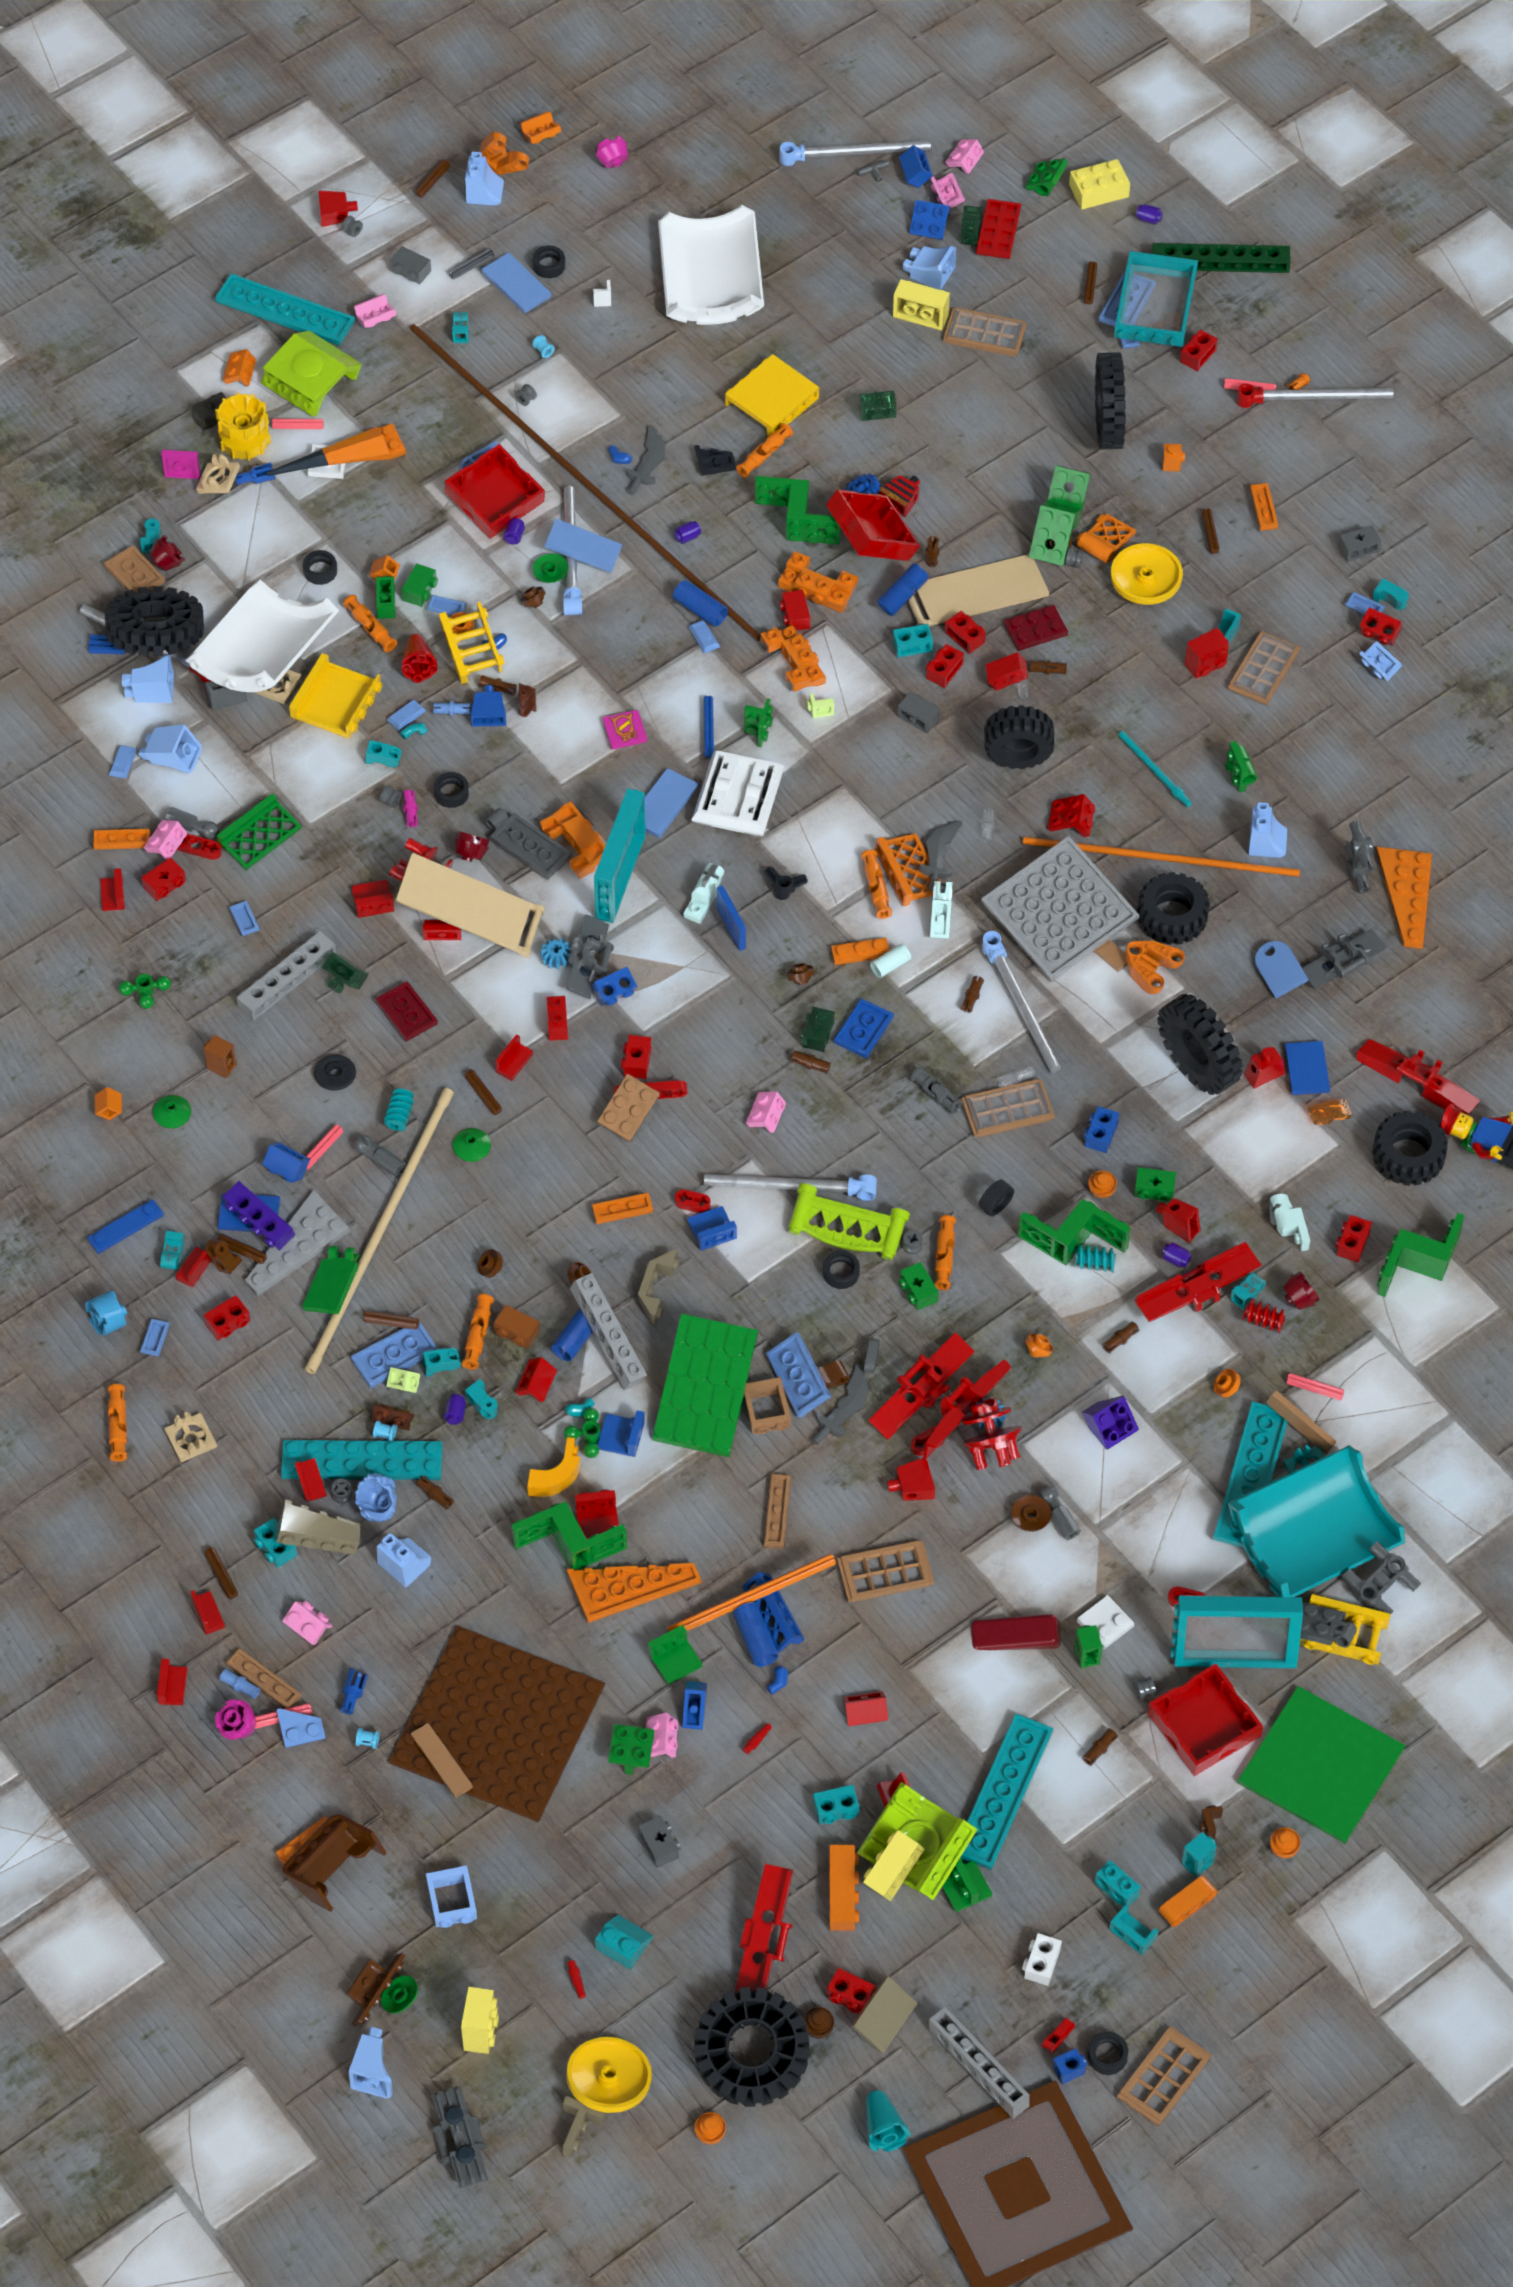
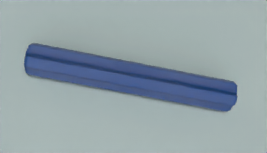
M705 696L703 698L704 756L711 758L714 751L713 697Z

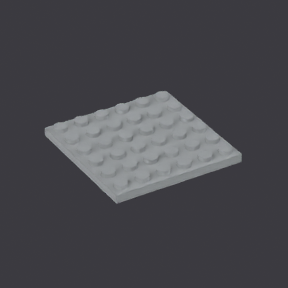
M1070 836L981 899L984 906L1051 982L1139 919V914Z

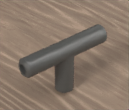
M888 160L858 169L857 175L862 176L872 172L876 180L880 182L883 180V177L879 170L888 167L890 163Z

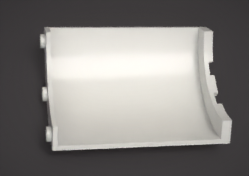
M741 205L724 215L704 219L686 218L668 212L658 221L666 315L668 317L685 323L688 320L695 321L698 325H713L736 321L737 317L743 315L747 317L764 307L755 211Z
M259 580L245 592L185 661L207 679L228 689L241 692L264 691L276 685L339 610L328 598L310 603L309 605H303L302 602L290 599L286 601L278 597V593Z

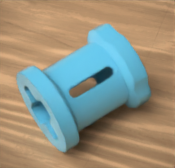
M544 335L537 336L533 340L532 346L541 352L540 354L543 358H548L553 354L555 347L546 341Z
M376 1421L373 1437H382L389 1439V1441H394L397 1425L393 1424L391 1426L383 1424L381 1421Z
M359 1728L356 1735V1746L366 1745L377 1749L380 1732L363 1731V1728Z

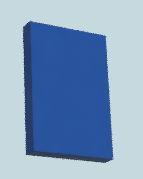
M724 886L717 887V910L739 951L744 950L746 947V926Z
M861 998L834 1038L833 1043L867 1059L894 1018V1013Z
M1323 1041L1285 1043L1292 1095L1330 1093Z
M222 1193L218 1230L253 1232L250 1224H243L238 1219L239 1215L235 1211L231 1213L224 1206L226 1202L223 1196L226 1193ZM256 1195L279 1215L280 1196ZM248 1203L243 1204L241 1208L246 1207ZM257 1215L254 1219H259L261 1215ZM275 1226L268 1228L267 1231L273 1230Z

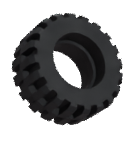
M1019 705V707L1009 706L1007 709L1002 708L998 712H994L987 719L984 726L985 752L995 764L999 763L1000 766L1009 767L1010 769H1025L1026 767H1035L1037 764L1040 765L1054 751L1053 721L1042 710H1036L1031 706L1024 707V705Z
M1169 872L1167 875L1165 873L1159 874L1158 878L1155 876L1145 883L1143 890L1139 894L1137 909L1139 914L1138 922L1141 924L1142 930L1144 932L1147 931V935L1150 938L1154 937L1156 941L1160 943L1164 941L1169 945H1172V943L1177 945L1183 944V941L1190 942L1193 940V937L1197 938L1206 927L1210 906L1208 893L1203 889V885L1199 881L1195 882V878L1191 876L1186 877V874L1183 873L1179 875L1175 874V872ZM1175 901L1185 905L1189 911L1183 915L1172 916L1163 913L1157 906L1164 902Z
M1404 1111L1402 1114L1397 1112L1394 1113L1393 1117L1388 1116L1385 1118L1384 1122H1381L1378 1126L1372 1149L1373 1161L1377 1165L1379 1172H1384V1177L1387 1179L1391 1178L1393 1182L1397 1184L1401 1182L1406 1186H1410V1184L1415 1186L1421 1185L1423 1181L1427 1183L1431 1181L1432 1177L1435 1178L1444 1166L1448 1149L1446 1132L1442 1127L1440 1128V1123L1436 1120H1431L1432 1117L1427 1114L1426 1116L1421 1115V1112L1418 1111L1416 1113ZM1400 1140H1413L1423 1145L1427 1152L1421 1156L1409 1157L1398 1152L1393 1144Z

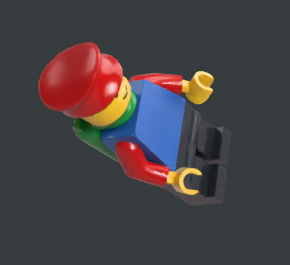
M1452 1104L1448 1105L1440 1128L1442 1127L1445 1130L1447 1136L1453 1135L1463 1139L1460 1146L1464 1147L1466 1151L1476 1154L1480 1159L1503 1163L1513 1169V1111L1503 1117H1484L1478 1125V1122H1474L1473 1117L1462 1113V1108H1455Z

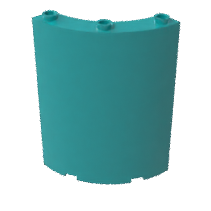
M1350 1445L1228 1503L1235 1527L1239 1526L1243 1535L1239 1538L1247 1555L1262 1579L1267 1578L1271 1583L1269 1588L1278 1597H1295L1347 1572L1349 1569H1353L1375 1558L1376 1556L1369 1549L1377 1541L1387 1551L1405 1543L1404 1527L1388 1513L1380 1502L1378 1493L1374 1491L1367 1477L1361 1452Z

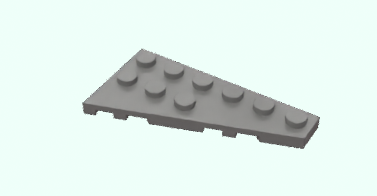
M314 1190L288 1223L296 1235L280 1251L276 1247H270L266 1252L267 1260L264 1264L258 1263L245 1279L246 1285L257 1297L350 1232L349 1227Z

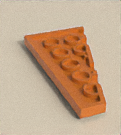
M1377 847V856L1380 859L1381 870H1383L1391 904H1393L1394 915L1397 918L1403 946L1422 949L1432 853Z
M694 1563L669 1564V1566L657 1567L656 1565H649V1567L619 1566L595 1570L585 1568V1570L575 1571L574 1569H567L568 1577L588 1623L701 1584V1578Z

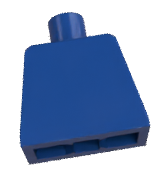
M491 685L484 686L483 692L475 693L471 711L472 727L506 726V712L501 692H494V687Z

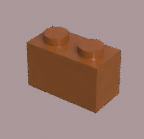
M216 1035L205 1043L204 1053L207 1069L226 1079L237 1065L234 1045Z
M505 1305L494 1321V1330L499 1337L507 1338L517 1346L529 1349L540 1332V1321Z

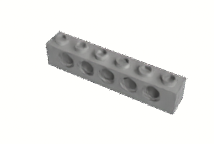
M321 931L316 935H312L302 946H298L292 954L284 957L277 966L269 969L262 978L255 980L247 990H243L237 997L238 1008L251 1020H256L337 955L335 943Z
M591 1273L575 1280L570 1290L624 1390L642 1383L647 1374L595 1277Z
M946 2007L929 2019V2031L1013 2119L1029 2107V2094Z

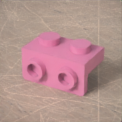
M963 139L959 141L954 151L950 154L946 164L948 167H962L964 173L969 174L984 151L977 139Z
M953 173L938 181L934 176L931 177L933 182L931 187L935 194L938 193L936 198L939 204L948 205L950 208H953L965 201Z
M385 294L354 306L357 321L365 328H371L379 322L388 321L391 317L396 316L395 309L388 304Z
M162 820L153 835L148 839L144 849L148 853H160L167 860L173 856L186 837L187 832L178 821Z
M777 1091L758 1092L746 1124L749 1127H766L770 1133H774L786 1102Z
M295 1601L282 1622L309 1643L316 1645L325 1629L331 1628L333 1624L328 1621L329 1618L325 1614L317 1613L313 1610L314 1606L311 1603Z
M668 1713L646 1717L645 1728L655 1730L651 1757L667 1754L671 1758L676 1757V1749L678 1747L677 1720Z

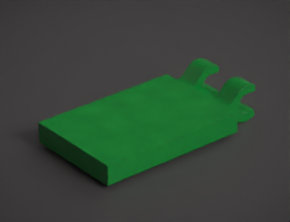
M338 1246L329 1247L328 1259H322L302 1305L305 1311L339 1314L359 1267L356 1262L359 1254L354 1253L355 1248L347 1247L345 1258H341L342 1252H337Z

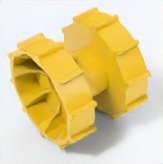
M239 392L227 399L223 398L219 409L215 410L216 419L218 420V435L221 440V451H225L228 455L232 456L233 460L238 458L250 461L251 458L260 454L264 455V450L268 444H271L265 402H261L254 394H239Z

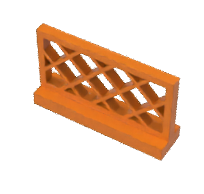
M917 833L888 840L885 837L877 838L874 850L877 851V856L902 906L910 905V902L913 900L933 896V891H930L929 887H927L931 877L925 876L919 870L915 871L908 867L910 863L917 866L920 864L929 866V857ZM914 840L916 847L913 848L905 843ZM890 845H896L900 847L899 851L897 852L891 849ZM902 849L912 852L911 856L902 854ZM914 854L921 856L923 861L920 862L913 859ZM897 858L907 861L906 865L899 864ZM907 872L914 875L913 880L906 878L904 873ZM919 877L926 880L925 885L915 882L916 878ZM912 886H914L916 888L921 889L922 891L920 893L913 894L911 888Z

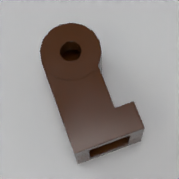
M210 1239L206 1243V1252L220 1272L231 1274L241 1263V1257L237 1254H232L228 1250V1244L225 1241Z

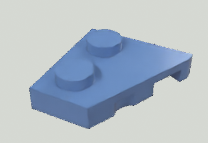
M277 1709L285 1749L326 1739L321 1718Z

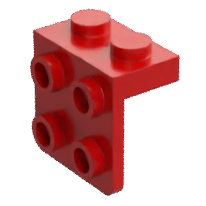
M1085 794L1054 800L1051 806L1048 830L1053 832L1075 827L1083 837L1090 836L1093 826V814L1095 813L1094 804Z
M387 880L352 886L358 918L395 911L393 894L390 891Z
M603 1489L599 1492H582L575 1495L578 1524L586 1539H589L594 1534L606 1532L612 1526H619L615 1490Z

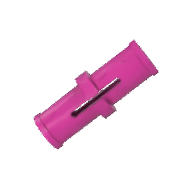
M406 790L403 792L405 803L403 810L406 814V824L408 827H416L418 825V805L415 802V792L413 790Z

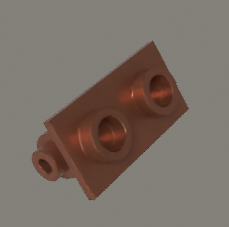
M519 683L518 698L521 706L519 714L522 717H527L531 711H537L536 689Z
M382 1403L373 1405L372 1422L381 1421V1423L391 1426L395 1424L397 1428L410 1431L411 1421L414 1419V1413H411L410 1410L397 1409L396 1411L394 1407L386 1406Z

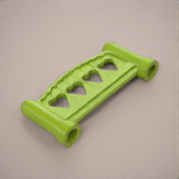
M806 1183L799 1184L797 1189L799 1194L788 1226L789 1233L800 1235V1232L803 1231L815 1239L834 1247L858 1252H881L882 1258L893 1260L905 1222H908L910 1217L908 1211L892 1208L889 1216L816 1196L818 1190L816 1187ZM822 1211L825 1226L820 1228L817 1225H810L809 1221ZM840 1216L844 1230L841 1233L836 1232V1230H829L828 1225ZM859 1221L862 1236L857 1238L854 1235H847L846 1231ZM877 1226L881 1237L880 1242L876 1243L873 1240H866L865 1235Z

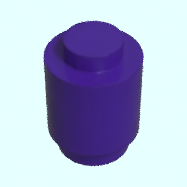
M1140 204L1136 213V218H1139L1140 221L1155 225L1161 222L1163 217L1161 208L1147 204Z
M513 518L508 522L503 535L507 543L512 545L520 543L525 530L524 522L519 518Z
M696 521L687 522L675 528L674 538L681 544L698 538V535L701 534V528Z
M1173 1242L1170 1245L1166 1244L1162 1251L1163 1259L1179 1268H1186L1192 1257L1188 1250Z
M452 1394L447 1399L444 1419L449 1424L457 1425L463 1422L466 1402L462 1395Z

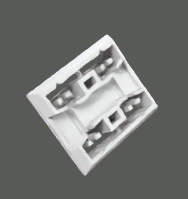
M717 750L713 751L692 822L762 837L776 797L784 766L775 762ZM719 766H721L718 777L715 782L714 788H712ZM766 775H767V776H771V778H770L768 790H767V793H766V796H765V799H764V798H763V786H764V782H765V780H766ZM713 792L708 809L706 810L710 793ZM763 803L758 820H753L755 811H759L760 804Z

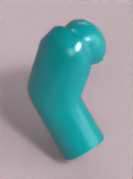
M422 722L410 724L400 732V735L406 740L417 731L420 735H424L428 728Z
M587 1398L582 1404H568L565 1407V1412L573 1417H583L584 1411L587 1408H592L595 1402L591 1398Z

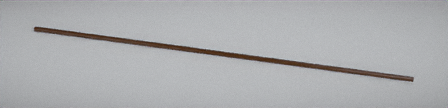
M415 324L410 326V330L695 586L728 608L727 614L757 641L760 640L761 634L428 335Z

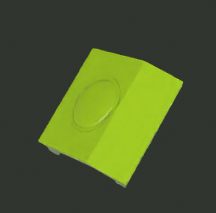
M311 331L294 333L262 368L265 372L261 384L315 417L319 413L325 395L344 375L352 380H356L362 363Z
M901 1782L857 1853L875 1865L877 1862L875 1859L881 1850L884 1851L888 1846L887 1841L891 1834H896L899 1830L925 1849L903 1883L934 1901L978 1829L962 1818L953 1816Z

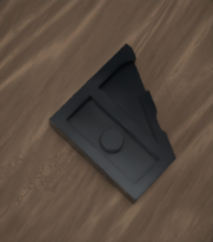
M699 445L694 446L702 476L736 470L733 452L719 451L714 448L705 450L700 449Z

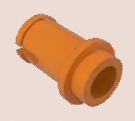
M1306 373L1299 374L1297 379L1288 384V389L1299 390L1303 386L1309 385L1310 377Z

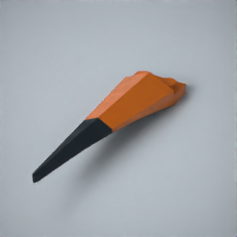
M392 423L380 428L374 427L268 471L267 476L335 464L390 460L405 455L406 449Z

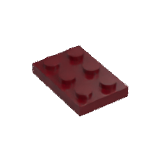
M1055 605L1004 620V625L1018 651L1068 636V630Z
M408 981L375 998L376 1004L406 1042L438 1024L436 1017Z

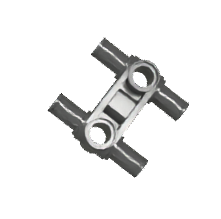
M1355 821L1349 824L1353 837L1351 842L1345 846L1349 856L1347 871L1349 877L1357 881L1359 892L1364 894V890L1365 893L1371 891L1367 877L1369 872L1375 869L1372 861L1373 843L1371 837L1363 833L1361 822L1356 821L1355 824Z
M1377 1541L1369 1551L1382 1562L1381 1566L1366 1581H1362L1351 1569L1342 1576V1579L1354 1589L1353 1592L1361 1604L1367 1605L1370 1608L1373 1607L1377 1611L1392 1614L1394 1610L1381 1599L1382 1595L1396 1580H1401L1414 1592L1421 1585V1582L1409 1572V1567L1402 1557L1397 1556L1395 1553H1389ZM1397 1563L1400 1566V1570H1393L1390 1564ZM1363 1591H1370L1373 1597L1366 1598L1363 1595Z

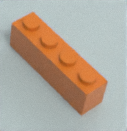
M830 1845V1930L855 1931V1923H859V1910H855V1904H859V1891H855V1884H859V1872H855V1865H859V1854L855 1852V1845Z

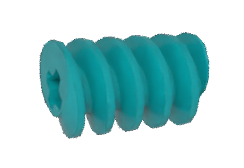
M402 1088L393 1090L386 1115L383 1119L388 1128L398 1132L406 1130L408 1118L410 1117L409 1112L412 1111V1106L414 1105V1100L412 1099L414 1094L411 1091Z
M1079 1244L1075 1267L1079 1263L1080 1269H1083L1085 1264H1087L1088 1270H1091L1092 1266L1095 1265V1269L1098 1271L1102 1266L1104 1272L1110 1267L1111 1272L1114 1273L1116 1254H1114L1113 1248H1110L1109 1252L1106 1253L1105 1247H1102L1099 1252L1097 1246L1091 1251L1090 1245H1087L1085 1250H1083L1082 1244Z

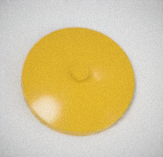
M1142 543L1129 546L1115 557L1111 566V581L1115 590L1125 599L1138 604L1152 605L1162 603L1173 597L1182 583L1183 570L1179 559L1168 549L1156 544Z
M599 2037L586 2041L572 2053L567 2065L566 2079L571 2093L583 2105L600 2112L616 2113L635 2107L646 2097L651 2085L652 2070L646 2055L634 2044L619 2038Z

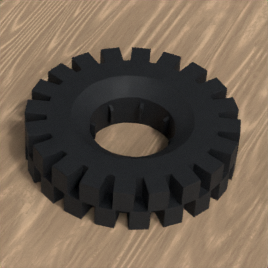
M1120 352L1097 353L1095 365V419L1099 449H1123L1126 401L1122 354Z
M153 586V591H149L147 587L138 588V593L131 589L124 592L125 596L121 594L115 596L114 601L110 600L107 608H105V633L110 643H114L116 648L120 650L125 648L127 653L134 654L139 650V655L148 656L149 652L153 651L154 656H163V651L166 650L169 655L178 653V648L185 651L190 648V644L195 645L198 643L199 638H202L204 634V615L201 602L198 603V599L195 596L189 597V593L183 590L177 593L176 588L168 587L165 592H162V586ZM153 616L168 618L156 622L141 620V618Z
M1182 994L1159 1010L1157 1022L1161 1026L1158 1028L1160 1036L1166 1039L1163 1041L1166 1050L1173 1052L1170 1055L1174 1063H1180L1179 1070L1184 1076L1188 1074L1189 1081L1194 1086L1198 1084L1201 1091H1207L1210 1095H1218L1241 1079L1240 1077L1243 1072L1241 1067L1243 1065L1242 1059L1238 1057L1240 1055L1238 1047L1231 1044L1234 1039L1230 1032L1225 1033L1223 1030L1226 1025L1221 1019L1216 1020V1012L1211 1007L1207 1009L1204 1001L1201 999L1197 1000L1196 996L1191 994Z
M750 1987L739 1988L740 1992L733 1993V1991L723 1994V1999L720 2001L716 1999L709 2005L707 2013L704 2012L699 2020V2027L696 2028L694 2036L695 2060L702 2079L707 2086L710 2085L712 2091L720 2098L724 2096L727 2098V2102L738 2105V2102L744 2103L745 2107H755L756 2103H762L764 2106L773 2103L775 2098L782 2099L788 2095V2091L791 2088H795L801 2081L800 2077L802 2073H805L808 2065L809 2035L802 2015L798 2014L797 2008L790 2001L786 2002L784 2000V1996L777 1992H774V1994L768 1993V1989L757 1987V1991L750 1990ZM749 2025L758 2026L759 2029L760 2027L766 2029L771 2034L770 2039H774L775 2042L774 2051L770 2052L772 2056L765 2063H759V2066L754 2067L746 2066L745 2063L743 2065L738 2063L733 2058V2052L730 2053L729 2042L733 2041V2034L740 2028L743 2030L745 2026Z

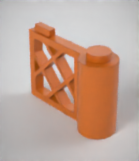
M1109 514L1105 516L1100 515L1096 519V524L1088 532L1078 535L1076 539L1077 547L1109 564L1115 554L1136 534V530ZM1109 521L1114 526H1105L1104 523ZM1107 531H1115L1116 535H1107ZM1119 531H1126L1128 534L1120 535ZM1103 532L1104 536H1098L1094 533ZM1109 540H1118V544L1115 546Z

